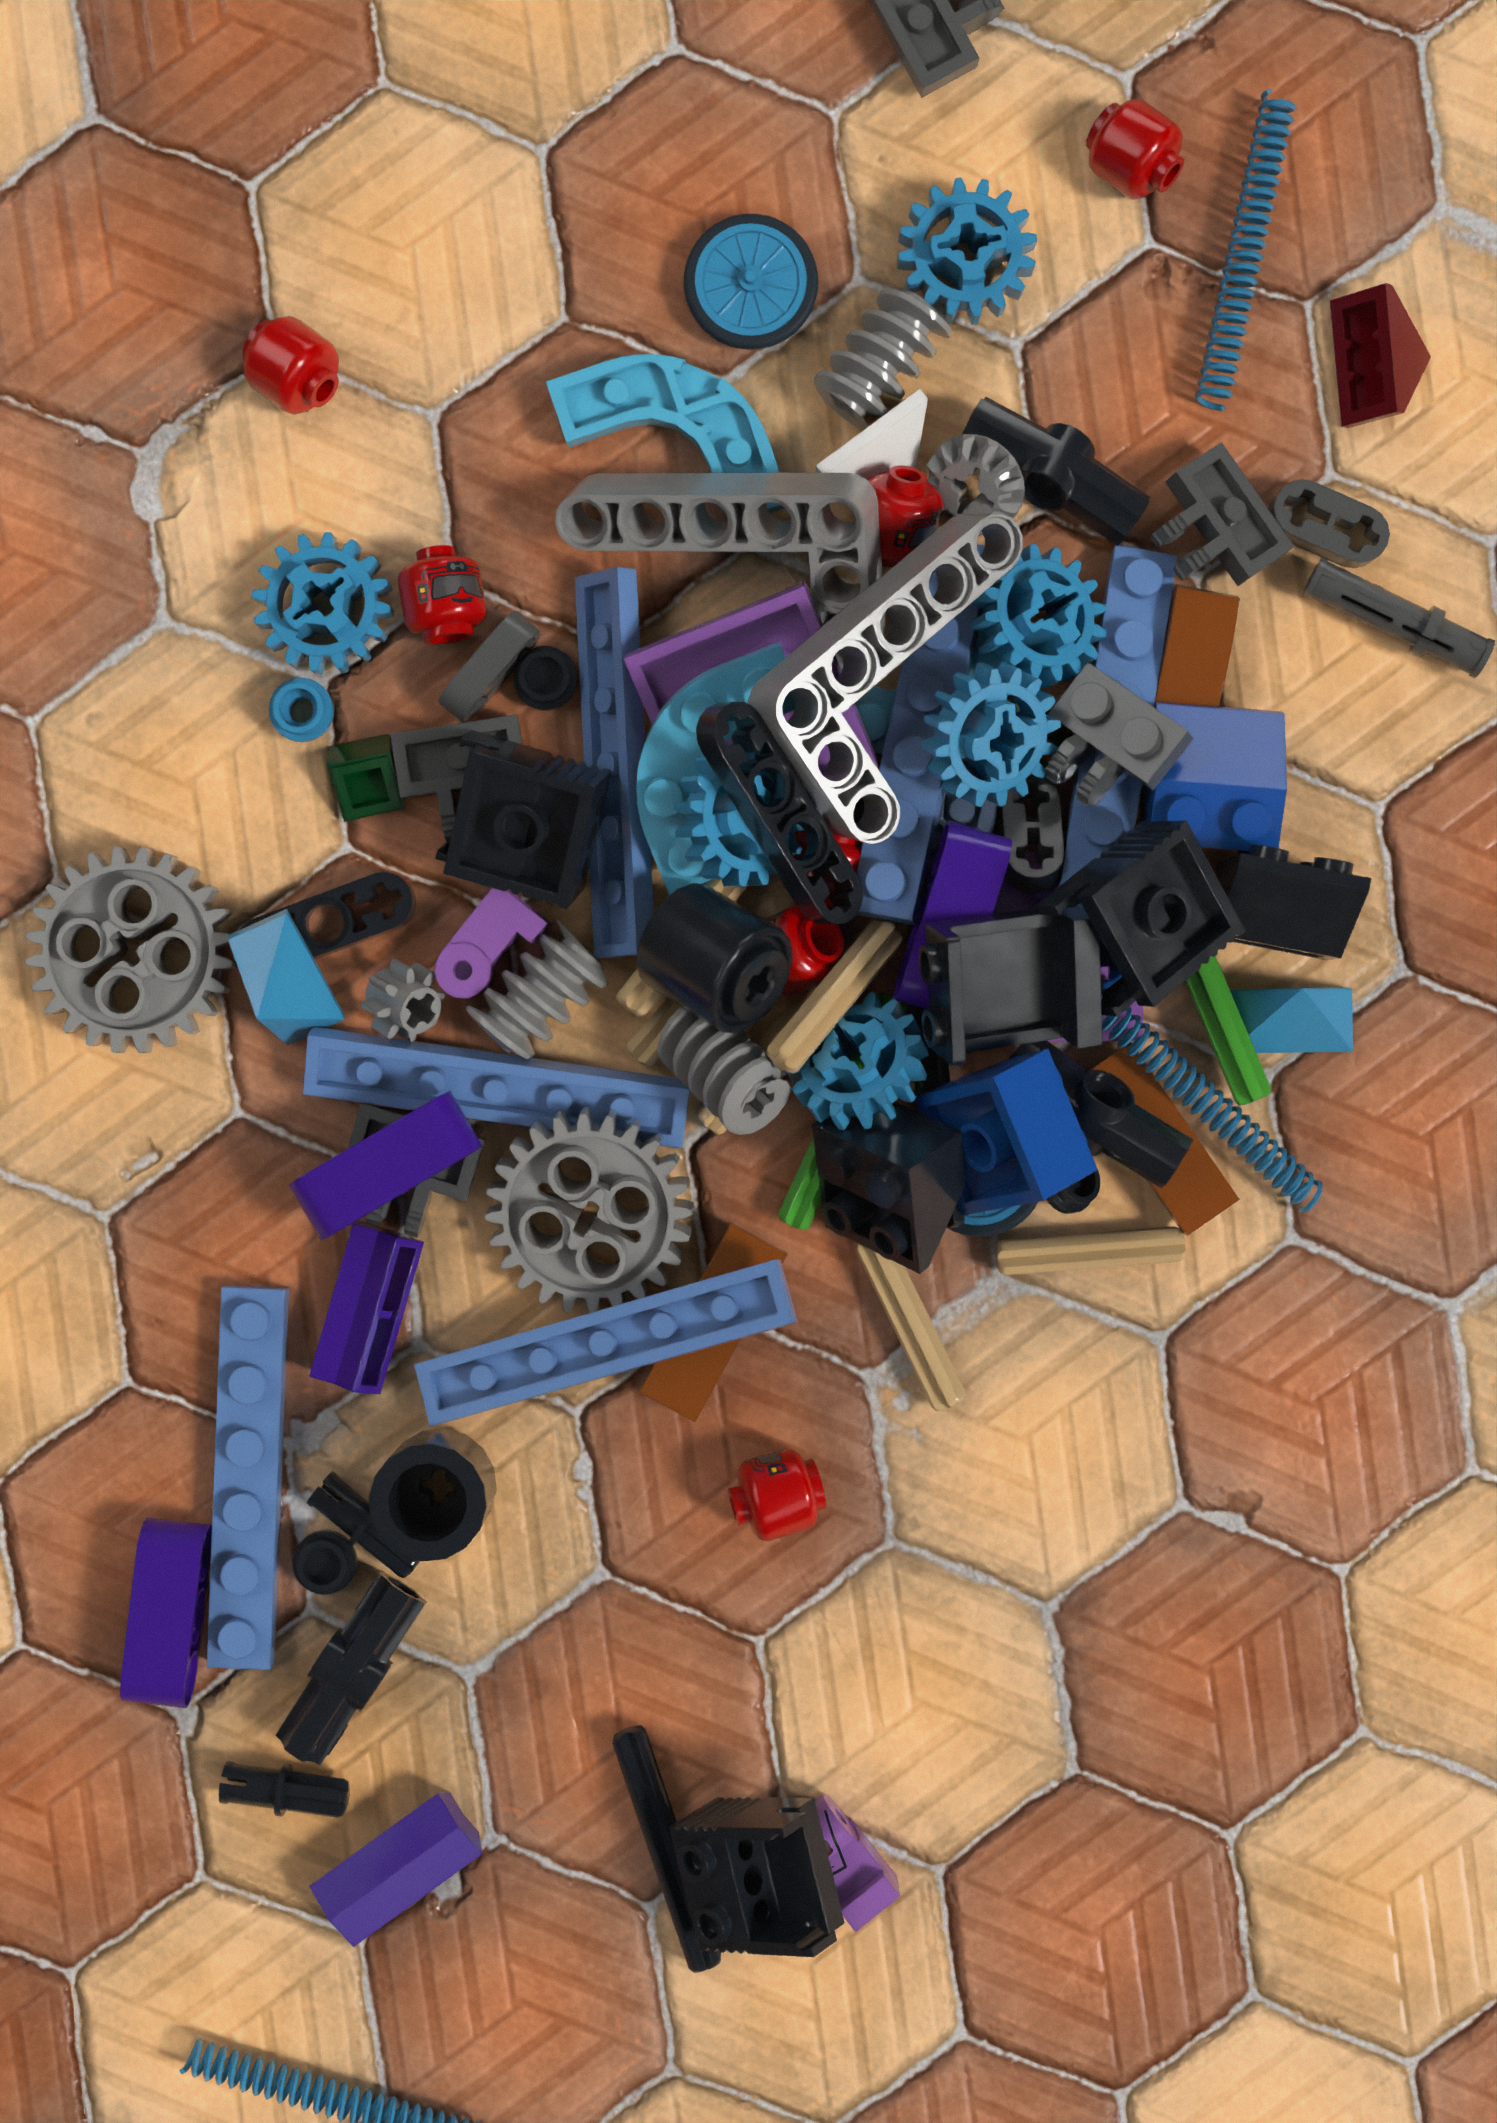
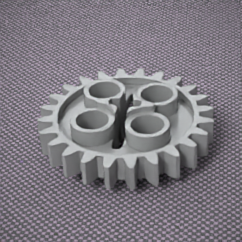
M119 846L113 847L111 865H108L101 855L93 852L87 854L89 873L85 874L77 867L66 866L64 868L65 874L71 885L66 889L48 884L45 888L55 900V905L52 909L34 907L32 910L38 918L46 922L44 931L27 932L25 937L32 942L42 945V953L26 959V965L44 968L46 976L32 985L33 991L41 992L53 991L55 997L48 1003L44 1011L47 1014L53 1015L68 1011L70 1014L63 1028V1031L66 1033H76L86 1025L88 1026L86 1034V1045L99 1046L108 1034H110V1047L113 1053H125L131 1037L139 1053H151L154 1034H156L159 1041L165 1047L176 1046L177 1036L175 1027L179 1026L188 1034H197L200 1030L193 1014L198 1011L208 1016H216L218 1010L208 999V996L211 992L230 993L231 988L217 977L219 970H229L238 967L236 961L221 956L222 947L230 945L228 941V935L230 934L219 932L218 925L226 921L232 913L224 908L210 909L209 904L219 893L217 887L209 885L198 890L194 888L200 877L201 871L190 866L178 876L176 875L178 868L177 856L166 853L155 867L153 849L140 846L134 863L131 862L126 848ZM143 888L151 898L152 907L149 915L143 921L134 923L126 912V902L132 892ZM171 914L177 915L178 922L168 931L155 935L138 947L136 952L141 959L139 962L120 961L111 967L95 986L90 987L87 984V978L98 969L109 966L127 953L129 949L124 942L126 938L144 940L152 935L166 921L168 916ZM91 926L100 937V948L93 959L85 962L79 957L75 942L78 934L83 929ZM182 939L190 950V961L184 971L175 975L167 969L164 963V953L166 947L171 942ZM129 977L136 983L139 989V999L136 1006L125 1013L116 1006L113 992L116 985L122 979Z
M583 1107L577 1125H571L565 1113L558 1111L553 1118V1132H550L539 1121L534 1122L529 1129L533 1145L524 1139L516 1137L509 1148L517 1161L501 1157L495 1167L496 1172L507 1181H492L486 1194L502 1203L489 1207L485 1214V1220L503 1224V1227L493 1233L489 1243L490 1246L509 1245L510 1250L500 1266L502 1269L512 1268L517 1265L522 1266L524 1271L517 1285L520 1289L529 1286L535 1280L541 1283L540 1303L544 1304L556 1291L563 1294L564 1312L569 1313L577 1298H585L589 1313L596 1312L601 1299L608 1297L612 1306L625 1303V1291L627 1290L637 1299L647 1297L649 1289L646 1278L663 1286L667 1282L669 1273L662 1262L671 1265L680 1264L683 1252L672 1242L689 1241L692 1228L677 1220L692 1215L694 1202L677 1199L676 1196L688 1189L690 1180L689 1177L685 1176L670 1177L669 1173L677 1165L679 1156L677 1153L661 1158L656 1155L662 1139L659 1133L651 1136L645 1142L637 1138L641 1120L634 1119L623 1131L616 1128V1110L610 1109L602 1125L594 1124L589 1107ZM566 1157L581 1158L589 1165L592 1177L585 1181L577 1182L571 1180L562 1172L560 1161ZM546 1183L550 1185L555 1193L542 1192L539 1189V1184ZM624 1187L638 1188L647 1196L649 1205L638 1211L626 1209L618 1201L616 1192ZM588 1201L594 1202L599 1206L598 1213L591 1221L585 1220L580 1216L582 1209L587 1205ZM537 1212L553 1214L561 1222L563 1231L556 1235L541 1233L532 1223V1215ZM623 1229L636 1230L640 1233L641 1237L639 1239H632L628 1237ZM594 1242L609 1243L617 1250L619 1260L612 1264L598 1263L589 1254L588 1245Z

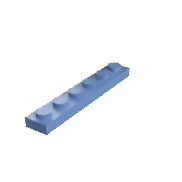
M977 544V550L981 556L985 545ZM935 570L932 572L929 580V590L932 597L938 588V577ZM972 603L902 662L879 768L880 773L898 800L900 819L896 830L886 840L873 844L863 842L856 873L862 885L863 900L860 910L856 915L916 925L945 791L941 788L943 780L930 774L927 770V766L937 756L921 749V742L933 737L935 728L929 726L923 720L925 715H939L943 706L938 703L934 696L938 690L950 695L957 690L953 678L955 673L959 671L967 676L970 675L979 633L978 630L971 629L970 622L983 615V610L977 608Z
M1115 545L1111 552L1103 600L1106 611L1101 614L1099 624L1107 632L1106 637L1096 643V651L1099 655L1093 661V666L1154 707L1175 578V571L1173 569L1177 566L1178 556ZM1094 749L1075 772L1064 840L1063 863L1057 888L1094 858H1100V853L1108 851L1109 846L1112 844H1117L1119 838L1126 837L1128 831H1134L1142 783L1125 771L1095 806L1087 807L1076 799V790L1079 787V783L1088 774L1093 764L1104 757Z
M614 567L575 577L584 762L588 767L596 765L599 770L603 768L612 770L589 866L595 958L637 956L639 941L648 920L654 913L651 850L640 822L636 795L638 762L645 743L643 703L623 659L627 653L640 648L636 569Z
M312 1027L307 1037L303 1095L415 1110L436 1097L451 1091L466 1118L531 1127L534 1122L539 1121L548 1130H553V1118L558 1111L565 1113L571 1125H577L583 1107H589L594 1124L602 1125L606 1115L612 1109L616 1110V1128L624 1131L637 1118L641 1120L637 1138L642 1142L659 1133L662 1136L660 1146L682 1149L690 1089L677 1078L537 1058L525 1059L516 1055L418 1041L410 1042L404 1039H389L383 1036Z
M775 1259L416 1363L414 1366L429 1425L435 1426L797 1323L798 1321L781 1260Z
M225 1285L221 1287L207 1668L271 1670L275 1664L289 1287Z

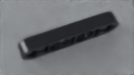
M745 702L719 703L706 708L699 717L696 727V737L700 750L800 912L807 920L816 924H843L852 920L860 910L863 900L860 880L761 715L752 705ZM727 721H734L737 727L731 735L734 744L727 745L724 736L730 730ZM754 752L755 757L749 759L746 753ZM762 769L772 776L775 784L773 799L767 806L761 805L756 799L753 788L755 777ZM795 824L800 825L804 829L808 844L805 854L799 860L794 859L787 847L788 832ZM812 871L815 876H806V874ZM826 883H833L835 888L829 896L833 906H826L824 902L830 894Z

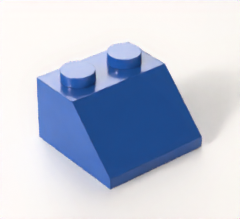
M1155 701L1154 708L1188 730L1193 740L1153 791L1144 785L1140 822L1187 821L1200 847L1240 851H1249L1250 845L1279 848L1287 793L1285 714L1282 711Z
M1049 1049L1006 1059L915 1096L914 1102L919 1113L961 1131L966 1185L957 1205L962 1216L1044 1201L1098 1170L1088 1147L1086 1136L1078 1123L1063 1086L1062 1077L1056 1069Z

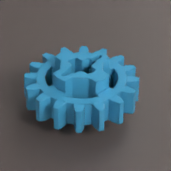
M955 178L952 194L949 196H945L936 185L931 187L928 194L930 208L928 209L914 202L909 212V219L914 226H901L898 243L910 249L898 253L897 269L913 270L906 279L904 289L914 293L922 289L926 293L924 300L933 308L937 304L944 306V318L949 324L953 322L958 310L967 312L971 325L978 324L982 308L986 306L996 317L1001 316L1006 306L1003 295L1005 294L1012 299L1019 300L1025 285L1018 277H1031L1036 261L1029 256L1023 255L1033 251L1037 242L1036 234L1020 232L1026 225L1029 217L1027 209L1018 210L1011 214L1008 206L1012 193L1007 189L996 200L989 197V181L986 179L980 181L976 192H967L962 178ZM978 215H980V216H982V217H984V218H987V219L990 220L993 224H995L996 227H992L990 224H988L986 221H984V220H983L982 218H980ZM949 217V225L944 233L931 235V240L925 241L930 230L939 221ZM959 243H968L970 252L977 253L976 259L965 261L963 251L956 250ZM1002 262H1008L1003 274L991 285L985 287V275L989 269L1001 268ZM936 276H942L954 285L956 289L945 285Z
M331 532L324 533L320 547H314L305 534L298 535V552L292 555L287 549L279 545L275 551L281 561L280 566L274 569L261 565L258 570L270 583L268 589L252 591V598L256 602L267 606V611L253 618L254 622L260 629L275 630L265 641L272 651L277 652L289 646L285 662L290 666L297 668L304 661L305 657H308L310 670L315 675H322L326 667V661L332 660L341 673H346L349 671L347 656L355 653L359 658L368 662L371 659V655L365 646L366 642L370 638L380 642L386 641L388 636L378 627L377 623L379 619L394 617L395 611L390 605L380 602L379 598L393 591L392 586L387 579H372L381 567L373 555L358 562L362 548L355 540H349L342 550H338L337 539ZM330 563L342 566L344 569L338 567L331 574L312 572L309 567L316 564ZM291 582L293 585L292 603L283 612L285 591ZM363 591L365 598L364 612L359 624L356 626L353 623L355 602L363 596ZM321 592L330 598V603L334 607V610L327 616H324L317 610V605L313 601L315 596ZM315 634L334 635L339 642L329 645H313L302 640L304 638L309 640Z
M1030 544L1022 550L1020 558L1014 567L972 602L974 606L983 610V615L970 622L971 629L985 631L988 637L979 647L981 654L990 653L995 650L1000 656L996 668H998L1001 662L1017 667L1023 672L1039 678L1042 681L1041 689L1048 688L1059 681L1064 683L1077 676L1084 665L1097 659L1099 654L1092 644L1105 638L1107 632L1104 628L1094 623V618L1106 611L1105 604L1092 602L1089 596L1098 586L1096 580H1088L1082 583L1077 577L1082 563L1077 559L1067 566H1063L1061 564V551L1059 548L1054 547L1041 555L1037 544ZM1043 610L1046 611L1047 615L1035 623L1031 622V617Z
M984 662L977 663L975 679L958 671L953 675L957 690L952 695L938 690L934 695L938 703L943 706L939 715L929 714L924 716L923 722L935 728V734L933 737L921 742V749L937 756L927 766V770L930 774L943 780L941 785L943 790L959 799L962 798L978 807H982L985 800L998 806H1004L1007 801V790H1011L1023 797L1027 795L1028 785L1025 779L1030 774L1044 778L1046 771L1039 761L1042 755H1053L1057 752L1058 747L1047 741V734L1060 728L1061 721L1045 714L1056 702L1055 698L1039 690L1042 684L1039 678L1004 662H1001L998 668ZM1007 694L1014 698L1020 712H1016L1015 704L1007 700ZM967 757L968 765L976 768V774H971L966 769L961 758Z
M754 752L746 753L749 759L755 757ZM698 757L694 762L700 775L684 776L680 781L683 788L690 793L688 801L674 802L673 807L675 811L686 815L687 823L675 830L676 837L690 838L693 844L684 857L688 862L705 861L701 876L705 879H722L723 886L725 887L768 884L769 875L777 874L706 758ZM762 769L755 777L753 788L756 799L761 805L767 806L773 799L775 784L772 776ZM798 824L792 826L787 836V847L791 855H799L802 851L799 843L793 839L795 831L804 830Z
M869 992L862 1005L853 1003L797 1072L792 1074L786 1071L794 1084L791 1088L803 1107L807 1106L817 1121L821 1123L830 1116L838 1129L845 1130L851 1118L857 1117L864 1129H869L872 1126L874 1113L881 1111L884 1116L892 1120L896 1117L895 1109L892 1105L894 1101L899 1098L912 1103L916 1097L909 1086V1082L926 1080L927 1073L920 1060L929 1056L928 1048L921 1037L922 1032L912 1014L905 1015L899 1002L895 999L882 1006L876 993ZM851 1052H854L859 1060L863 1062L864 1069H859L856 1063L852 1061L849 1056Z

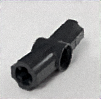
M985 397L975 407L962 434H977L988 437L1001 444L1011 453L1021 469L1025 486L1024 498L1029 503L1048 511H1059L1063 508L1116 546L1127 537L1149 504L1150 497L1094 458L1096 453L1091 440L1082 431L1071 425L1056 423L1044 428Z
M1048 1040L1020 1044L1008 1059L1049 1049L1056 1069L1062 1077L1063 1086L1078 1123L1086 1136L1092 1156H1097L1103 1152L1162 1189L1164 1185L1166 1186L1193 1142L1192 1138L1134 1104V1094L1121 1079L1102 1070H1085Z
M384 1572L380 1573L377 1579L373 1581L363 1599L355 1608L356 1611L345 1628L342 1629L340 1627L335 1632L307 1675L311 1679L277 1731L275 1736L282 1742L286 1752L302 1762L309 1761L321 1765L327 1755L331 1753L349 1726L348 1723L356 1710L362 1711L393 1664L389 1659L427 1603L414 1589Z

